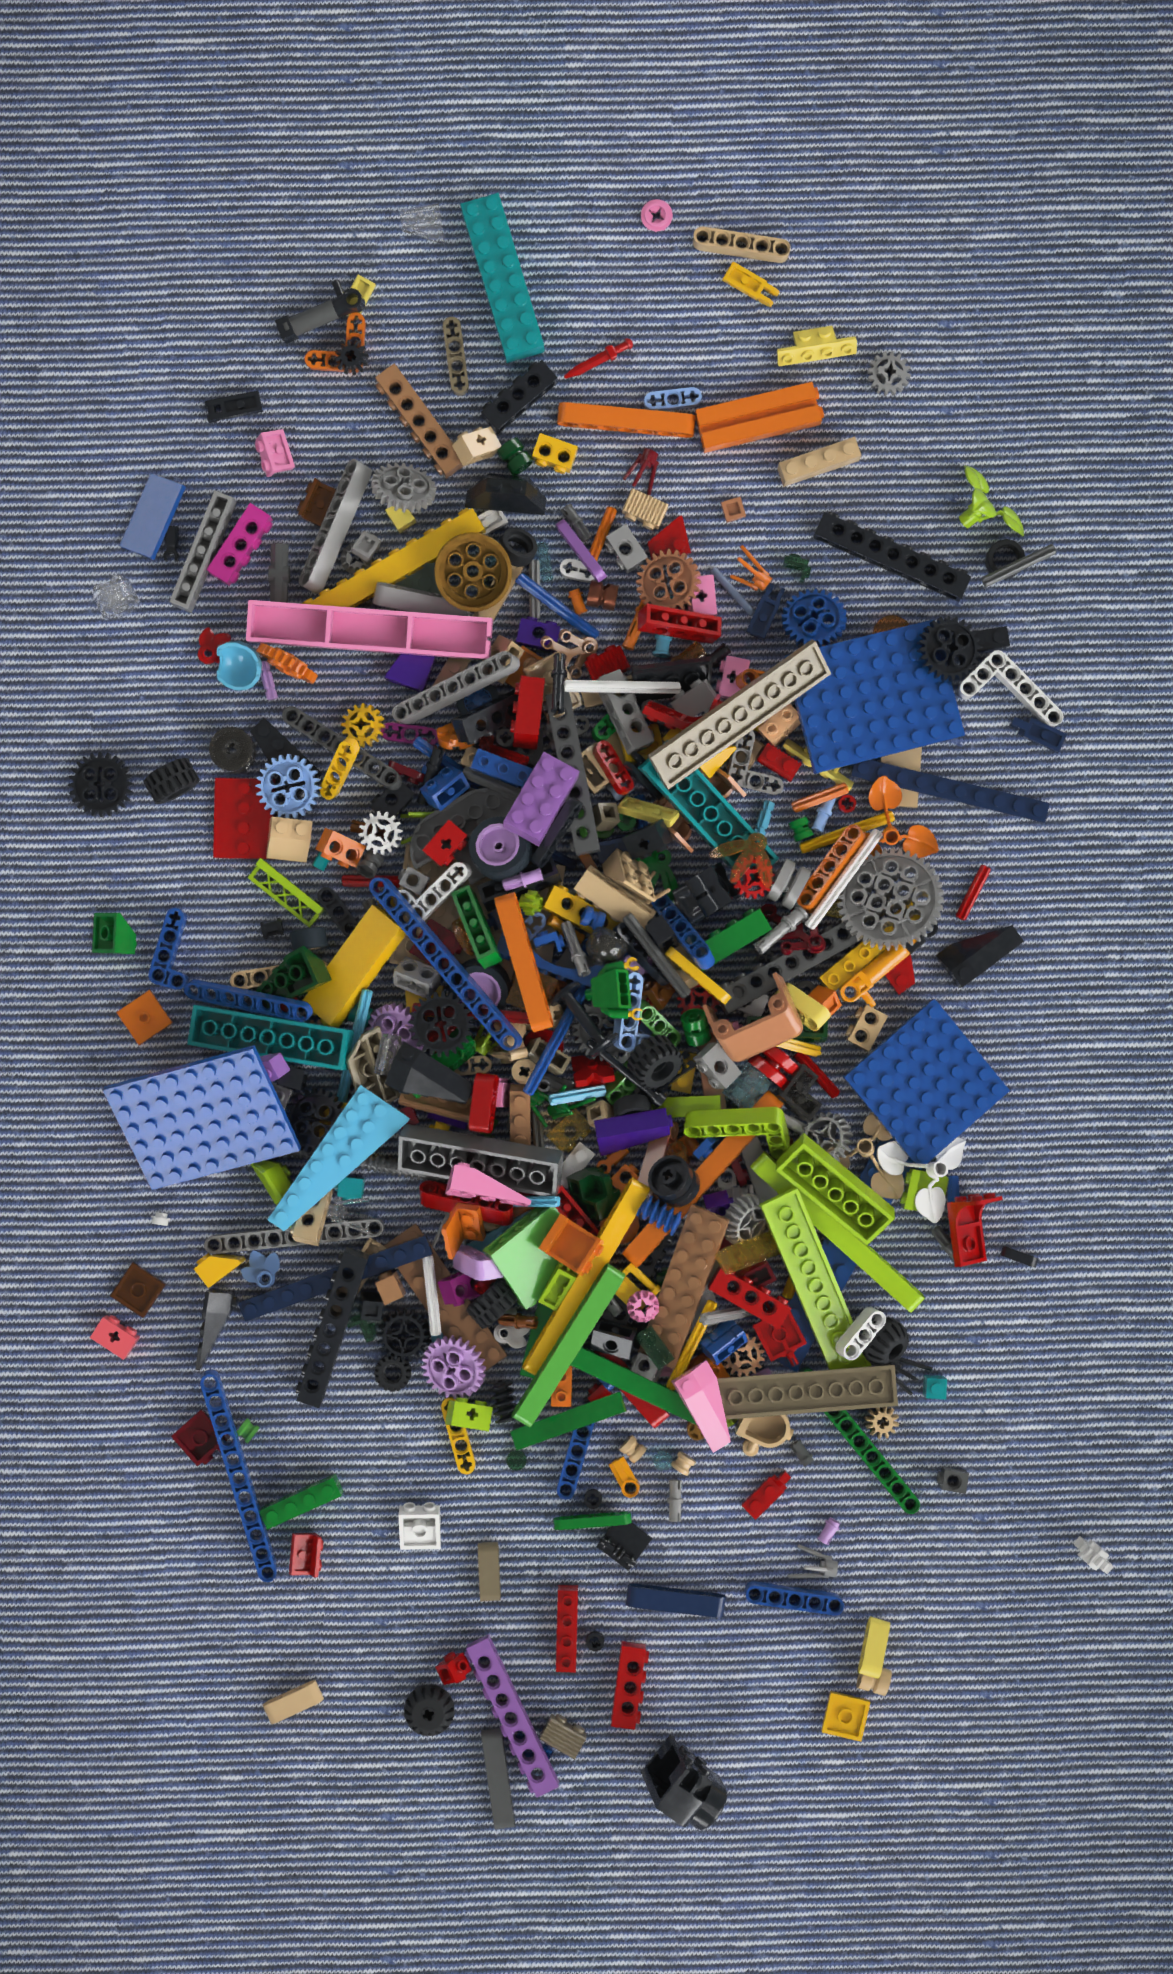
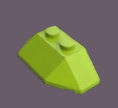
M272 1160L251 1164L277 1206L293 1183L290 1175H292L290 1169L286 1164L282 1165L281 1162Z

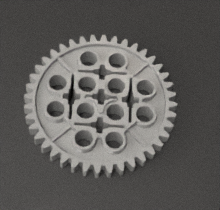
M884 848L882 854L875 850V856L869 854L868 859H865L837 898L839 901L837 904L838 909H841L838 911L839 915L843 916L841 920L842 923H846V930L851 929V936L856 935L857 941L863 938L864 945L870 941L871 948L878 944V948L881 950L883 945H886L887 951L890 950L892 945L895 950H898V945L900 944L905 949L907 942L913 946L914 939L918 942L921 941L920 935L927 937L926 930L933 931L931 924H938L936 918H941L939 911L943 910L941 903H944V897H941L944 895L943 889H940L942 888V882H938L940 880L939 875H935L934 868L930 869V863L924 864L923 857L918 860L916 853L910 857L909 850L905 855L902 849L895 853L894 848H891L890 853H887ZM892 866L897 868L894 872L887 871ZM911 872L916 874L913 878L906 877ZM865 878L870 879V882L867 884L861 883ZM898 878H900L901 882L898 881V883L895 884L894 881H897ZM884 884L889 885V888L886 890L880 889ZM872 890L875 891V894L872 893L871 896H868V893H871ZM903 890L909 892L906 896L898 895ZM857 896L863 897L859 902L853 901ZM922 896L928 898L925 902L918 901ZM876 902L882 903L881 907L874 908L872 906ZM910 902H912V903H913V906H910V907L907 909V908H906V905H909ZM893 909H901V912L898 914L891 913ZM886 914L887 918H883V920H880V917H883V915ZM915 914L921 916L918 920L910 919ZM869 920L875 921L872 926L865 925ZM888 926L894 927V930L891 932L884 931Z

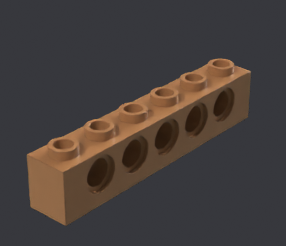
M392 364L375 377L377 382L375 387L381 395L385 394L388 397L387 403L393 411L397 410L401 415L398 418L403 426H409L412 430L410 435L416 443L420 442L424 447L422 451L427 459H433L435 462L434 468L440 476L443 474L447 479L464 467L452 447L453 443L396 364ZM395 386L401 388L400 392L397 394H393L390 392L391 389ZM409 402L413 404L409 410L402 408L404 403ZM421 418L424 420L423 425H414L416 419ZM432 434L436 436V439L433 442H427L425 440L428 435ZM440 451H446L448 453V455L443 459L437 457V454Z

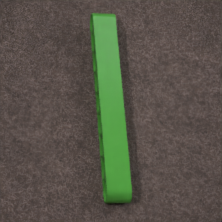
M608 1263L603 1267L516 1405L512 1418L528 1427L533 1425L622 1284L625 1273Z

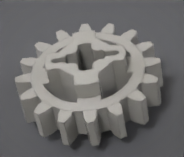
M884 351L882 357L876 355L875 361L870 362L869 365L872 368H868L867 373L871 375L867 380L873 381L871 388L877 387L878 394L884 391V396H887L888 392L895 396L896 390L901 393L903 386L907 387L909 382L906 379L911 377V374L907 372L911 367L905 366L907 359L901 360L900 353L896 357L894 356V351H891L890 355L887 356V353ZM887 362L884 366H879L881 363ZM890 367V374H891L892 376L890 377V379H889V381H888V373H886V372L888 371V368ZM899 380H900L899 383H897L896 385L891 386V384H892L894 381H899Z

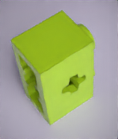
M456 1397V1401L449 1400L445 1425L489 1432L493 1407H488L487 1402L475 1400V1404L468 1403V1399ZM467 1411L472 1412V1416H467Z

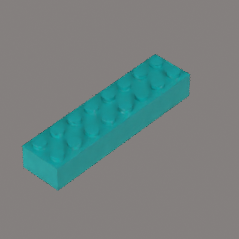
M499 192L461 203L462 216L506 363L544 353L543 339Z
M649 758L638 767L731 870L737 869L734 864L735 862L742 863L741 857L748 860V855H753L754 859L757 855L761 856V861L767 859L766 866H772L779 860V857L698 769L670 789H667ZM756 863L748 864L746 867H748V868H753L754 865H757V864H756ZM750 873L749 876L754 881L756 878L753 873Z
M193 1005L187 1045L228 1052L255 1045L259 1056L281 1053L284 1060L288 1062L336 1070H348L346 1058L352 1049L354 1030L210 1006Z

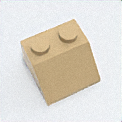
M271 817L266 858L306 863L311 842L312 821Z

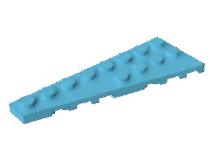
M360 1085L267 1220L283 1231L288 1229L401 1129L410 1118Z

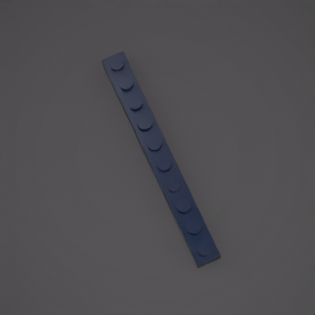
M873 760L853 764L850 777L875 782L881 776H886L901 789L1045 823L1050 805L1047 802Z
M427 1235L370 1254L362 1280L432 1255L433 1251ZM339 1266L240 1301L238 1304L245 1322L327 1293L328 1289L332 1290L334 1283L330 1281L334 1270L338 1271ZM344 1268L346 1274H354L351 1268Z

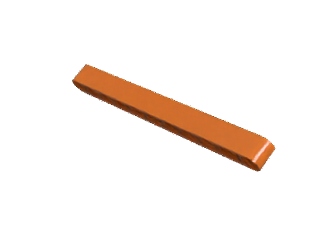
M768 1090L752 1108L778 1107L781 1109L784 1103ZM756 1135L725 1137L695 1171L700 1179V1188L696 1197L685 1206L674 1207V1215L680 1211L682 1212V1219L688 1213L690 1206L696 1204ZM667 1205L666 1210L669 1211L672 1207ZM657 1221L652 1225L648 1223L627 1246L622 1255L638 1268L671 1232V1229L665 1233L663 1231L664 1225L658 1229L656 1227Z

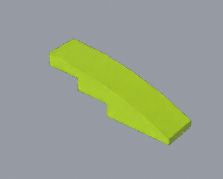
M720 1095L667 1097L659 1108H656L653 1104L651 1105L652 1110L666 1108L667 1115L685 1117L689 1111L721 1109Z
M558 1262L538 1302L556 1311L574 1283L577 1273Z

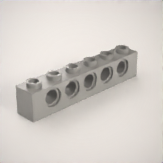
M214 490L169 602L174 607L189 613L193 612L208 575L206 569L217 553L237 504L233 497Z

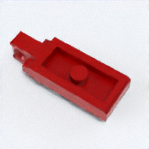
M785 1470L778 1477L775 1474L771 1477L769 1476L741 1506L756 1520L784 1493L787 1488L785 1484L791 1479V1476Z

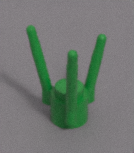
M563 1085L558 1092H563L567 1086ZM596 1097L588 1098L569 1106L567 1103L563 1105L571 1110L595 1101ZM549 1104L547 1108L548 1114L554 1120L573 1114L572 1111L566 1112L556 1105L551 1106Z
M537 1088L534 1095L531 1096V1109L546 1128L548 1125L535 1106L538 1105L540 1107L545 1101L549 1102V1095L539 1091ZM563 1104L556 1105L559 1108L565 1110L566 1112L570 1111V1109Z

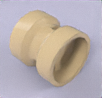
M633 1435L629 1436L619 1448V1451L629 1456V1460L633 1464L647 1450L643 1444L637 1442Z

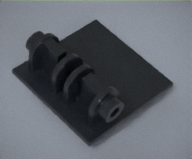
M630 1523L627 1525L611 1526L596 1547L629 1571L631 1567L635 1566L636 1560L653 1538L635 1524Z

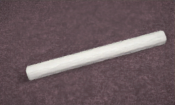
M565 680L564 691L678 694L681 691V685L679 682Z
M874 829L808 918L805 925L809 929L814 930L879 842L883 836L879 830Z

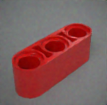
M476 1073L469 1117L470 1131L489 1134L492 1132L499 1086L498 1075Z

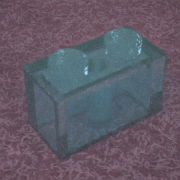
M748 1062L741 1070L742 1074L722 1092L737 1108H752L757 1099L771 1085L768 1078Z

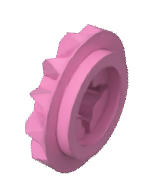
M655 199L643 206L641 220L648 230L654 232L664 231L671 224L673 217L672 209L665 201ZM661 210L660 218L662 219H656L653 222V215L651 213L657 214Z
M637 1291L628 1299V1314L637 1322L647 1323L659 1313V1301L650 1291ZM641 1299H643L646 1305H649L646 1308L645 1314L641 1309H637L641 1306Z

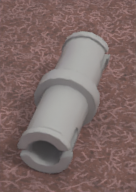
M678 1479L669 1480V1498H667V1503H669L668 1521L681 1522V1503H683V1498H681L682 1480Z

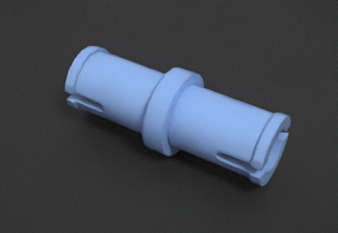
M836 798L821 803V806L817 808L816 812L818 813L811 827L812 830L819 833L824 832L827 820L832 816L831 810Z

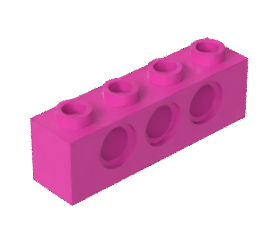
M250 503L206 569L208 573L229 587L232 583H236L240 576L239 571L243 566L246 567L251 559L250 554L253 550L259 548L264 533L267 534L272 528L273 519L271 516ZM251 525L257 526V530L254 533H248L247 530ZM239 542H246V547L243 550H237ZM228 559H235V564L232 567L226 566Z

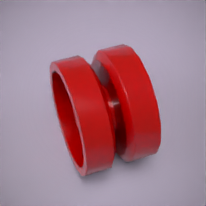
M776 1046L762 1052L766 1056L765 1059L757 1054L747 1060L752 1067L781 1089L786 1084L787 1078L780 1070L782 1069L787 1074L793 1075L799 1067L790 1059L789 1055Z

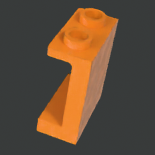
M560 1214L542 1241L539 1249L575 1273L583 1276L584 1273L588 1274L593 1266L591 1262L595 1256L598 1257L602 1253L604 1241Z

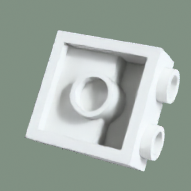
M408 1502L399 1507L400 1550L441 1549L440 1505L427 1502L423 1506H415L414 1503Z

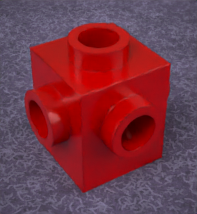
M454 1652L448 1653L443 1657L444 1660L435 1666L443 1685L460 1683L472 1671L463 1652L457 1654Z

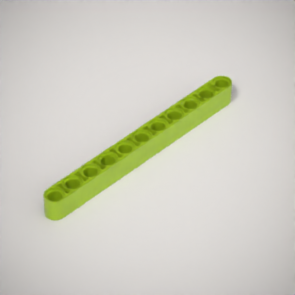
M765 1151L750 1166L778 1194L795 1187L776 1171V1161ZM799 1190L812 1224L905 1309L912 1313L925 1299V1296L872 1247L864 1244Z

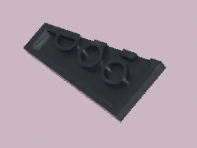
M264 717L250 731L271 765V758H276L279 761V755H283L285 760L287 754H291L292 760L295 755H298L299 762L303 758L307 759ZM307 759L305 765L312 764V763ZM313 765L311 771L317 770L318 773L314 777L318 778L322 772ZM295 769L292 772V778L297 780L300 777V772ZM305 781L288 784L284 787L286 790H289L292 787L305 785ZM302 789L297 791V798L304 793Z

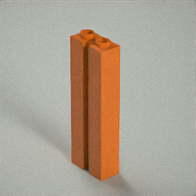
M812 381L696 409V422L704 453L819 426L822 418H824L822 406L819 407L817 405L816 399H819L818 388L814 387Z

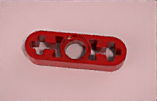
M608 741L598 742L593 748L595 759L614 790L619 795H627L634 788L633 779L613 746ZM600 749H602V750L605 749V750H606V753H605V752H602V753H601V752H600ZM609 764H615L618 772H612L609 769ZM621 783H622V784L626 783V784H627V787H625V786L622 787V786H621Z

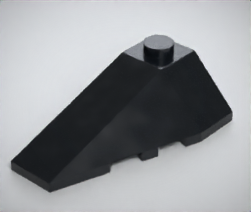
M1013 925L952 943L935 956L957 987L962 988L1023 943L1024 940Z

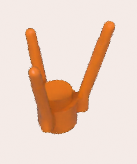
M741 545L740 548L759 571L757 572L746 561L738 557L737 560L755 575L752 578L754 583L734 575H730V578L751 587L755 591L758 589L764 591L772 578L752 554Z

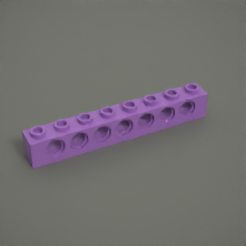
M488 1634L467 1644L466 1658L469 1663H473L476 1669L474 1670V1675L477 1681H481L484 1686L482 1691L487 1700L490 1699L493 1705L491 1710L494 1717L500 1719L502 1724L500 1729L503 1736H508L511 1743L509 1748L512 1755H517L519 1759L518 1767L522 1775L526 1774L528 1778L526 1783L531 1793L534 1792L536 1797H540L558 1788L559 1780L490 1635ZM486 1656L489 1658L490 1663L483 1665L480 1663L479 1658ZM490 1675H496L499 1681L497 1683H491L489 1682L488 1677ZM503 1693L508 1699L505 1702H500L497 1699V1695ZM508 1712H513L516 1715V1719L508 1720L505 1715ZM516 1731H522L524 1732L525 1737L522 1739H518L515 1737L514 1733ZM526 1749H530L534 1752V1755L526 1757L523 1752ZM534 1768H540L543 1771V1774L540 1776H535L532 1773V1770Z

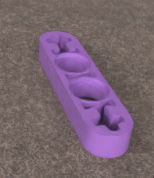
M564 519L556 523L555 526L593 578L598 583L607 577L605 572Z

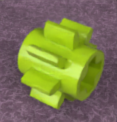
M528 890V893L521 895L519 905L520 909H523V912H525V915L534 916L535 913L541 912L543 898L539 897L538 891Z

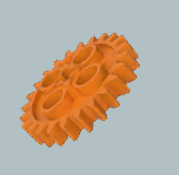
M261 642L256 650L280 672L288 676L290 675L297 680L302 679L314 684L318 677L315 672L307 668L308 665L278 647L273 648Z

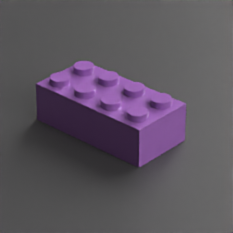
M543 752L504 819L503 827L539 847L576 783L580 771Z

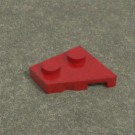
M908 955L884 975L898 995L915 984L911 955Z

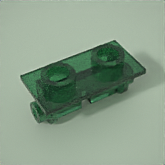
M652 1326L642 1330L635 1337L659 1371L675 1359Z

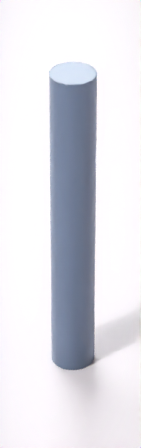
M714 567L710 573L714 575L715 579L749 616L753 615L755 609L725 576Z

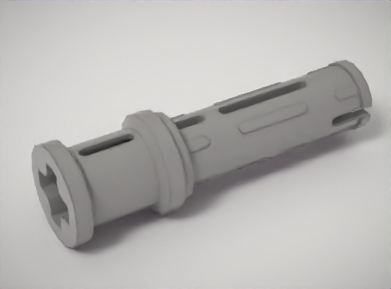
M796 905L789 915L782 917L781 923L754 944L755 949L758 952L760 951V954H764L785 934L795 931L797 925L802 921L808 920L807 912L801 906Z

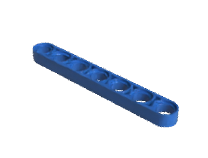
M198 979L191 980L184 987V993L188 998L298 1022L306 1021L313 1014L311 1005L305 1001ZM191 985L197 987L198 994L191 991ZM208 989H213L216 997H211ZM226 992L233 995V1001L227 999ZM244 996H248L251 999V1005L245 1003ZM262 1000H267L269 1002V1009L263 1006ZM281 1003L285 1004L288 1007V1012H283L281 1010ZM299 1007L305 1009L306 1016H302L299 1013Z

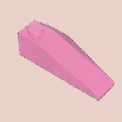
M458 1162V1165H454L451 1169L445 1191L447 1195L468 1199L480 1196V1199L489 1202L496 1201L497 1198L503 1204L524 1207L531 1205L530 1199L479 1170L470 1168V1164Z
M707 1360L671 1382L714 1453L731 1441L717 1377Z

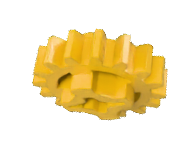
M364 703L361 704V708L355 704L353 711L347 709L349 715H343L346 723H341V726L346 729L342 731V734L348 735L346 738H354L362 748L365 747V743L371 747L373 740L379 742L377 736H383L380 729L385 728V725L381 723L384 717L378 716L380 711L378 709L374 710L372 705H369L367 708ZM368 713L373 716L375 721L369 720L370 716ZM364 722L368 724L366 726H363L362 729L358 727L360 725H363ZM352 730L357 731L358 738L354 736Z

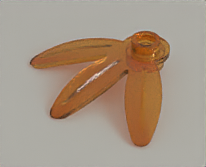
M753 833L747 840L726 842L709 853V857L715 859L742 852L732 868L730 875L731 883L737 882L745 874L755 857L757 870L763 885L766 888H771L772 866L764 850L767 846V838L763 834Z

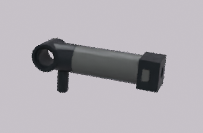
M336 279L332 281V285L337 297L291 317L286 315L275 320L282 340L288 344L299 339V335L351 313H360L365 308V299L358 290L353 288L343 292L340 281ZM354 297H357V303L354 305H350V300Z

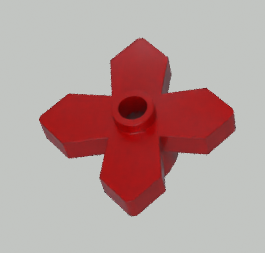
M583 1055L571 1057L572 1069L576 1072L573 1074L575 1087H590L615 1081L614 1069L604 1059L600 1061L599 1055L594 1060Z

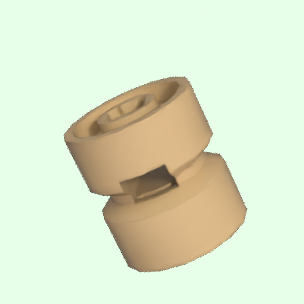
M882 1668L879 1679L859 1673L857 1688L865 1691L872 1689L873 1693L886 1696L891 1682L892 1671Z

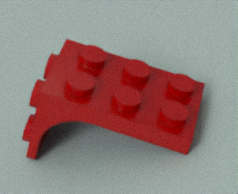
M716 695L709 711L723 702L720 700L722 695ZM652 700L644 706L642 711L647 719L657 722V720L662 721L666 727L674 730L676 728L684 730L702 717L688 716Z
M979 1193L968 1194L967 1197H954L955 1201L947 1202L955 1267L987 1261L982 1227V1211L987 1203L1003 1200L1002 1196H995V1193H985L982 1197Z

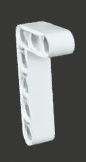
M999 650L992 652L957 688V693L962 699H970L995 675L1040 722L1054 728L1063 720L1062 711L1005 653ZM993 656L1000 659V665L997 666L992 663L991 659ZM979 670L984 671L986 679H980L977 672ZM1009 670L1014 673V680L1006 677V671ZM963 685H970L972 687V693H965L963 690ZM1020 685L1028 687V694H1023L1020 691ZM1035 699L1042 701V708H1037L1034 705ZM1049 713L1056 715L1057 721L1055 723L1049 721Z

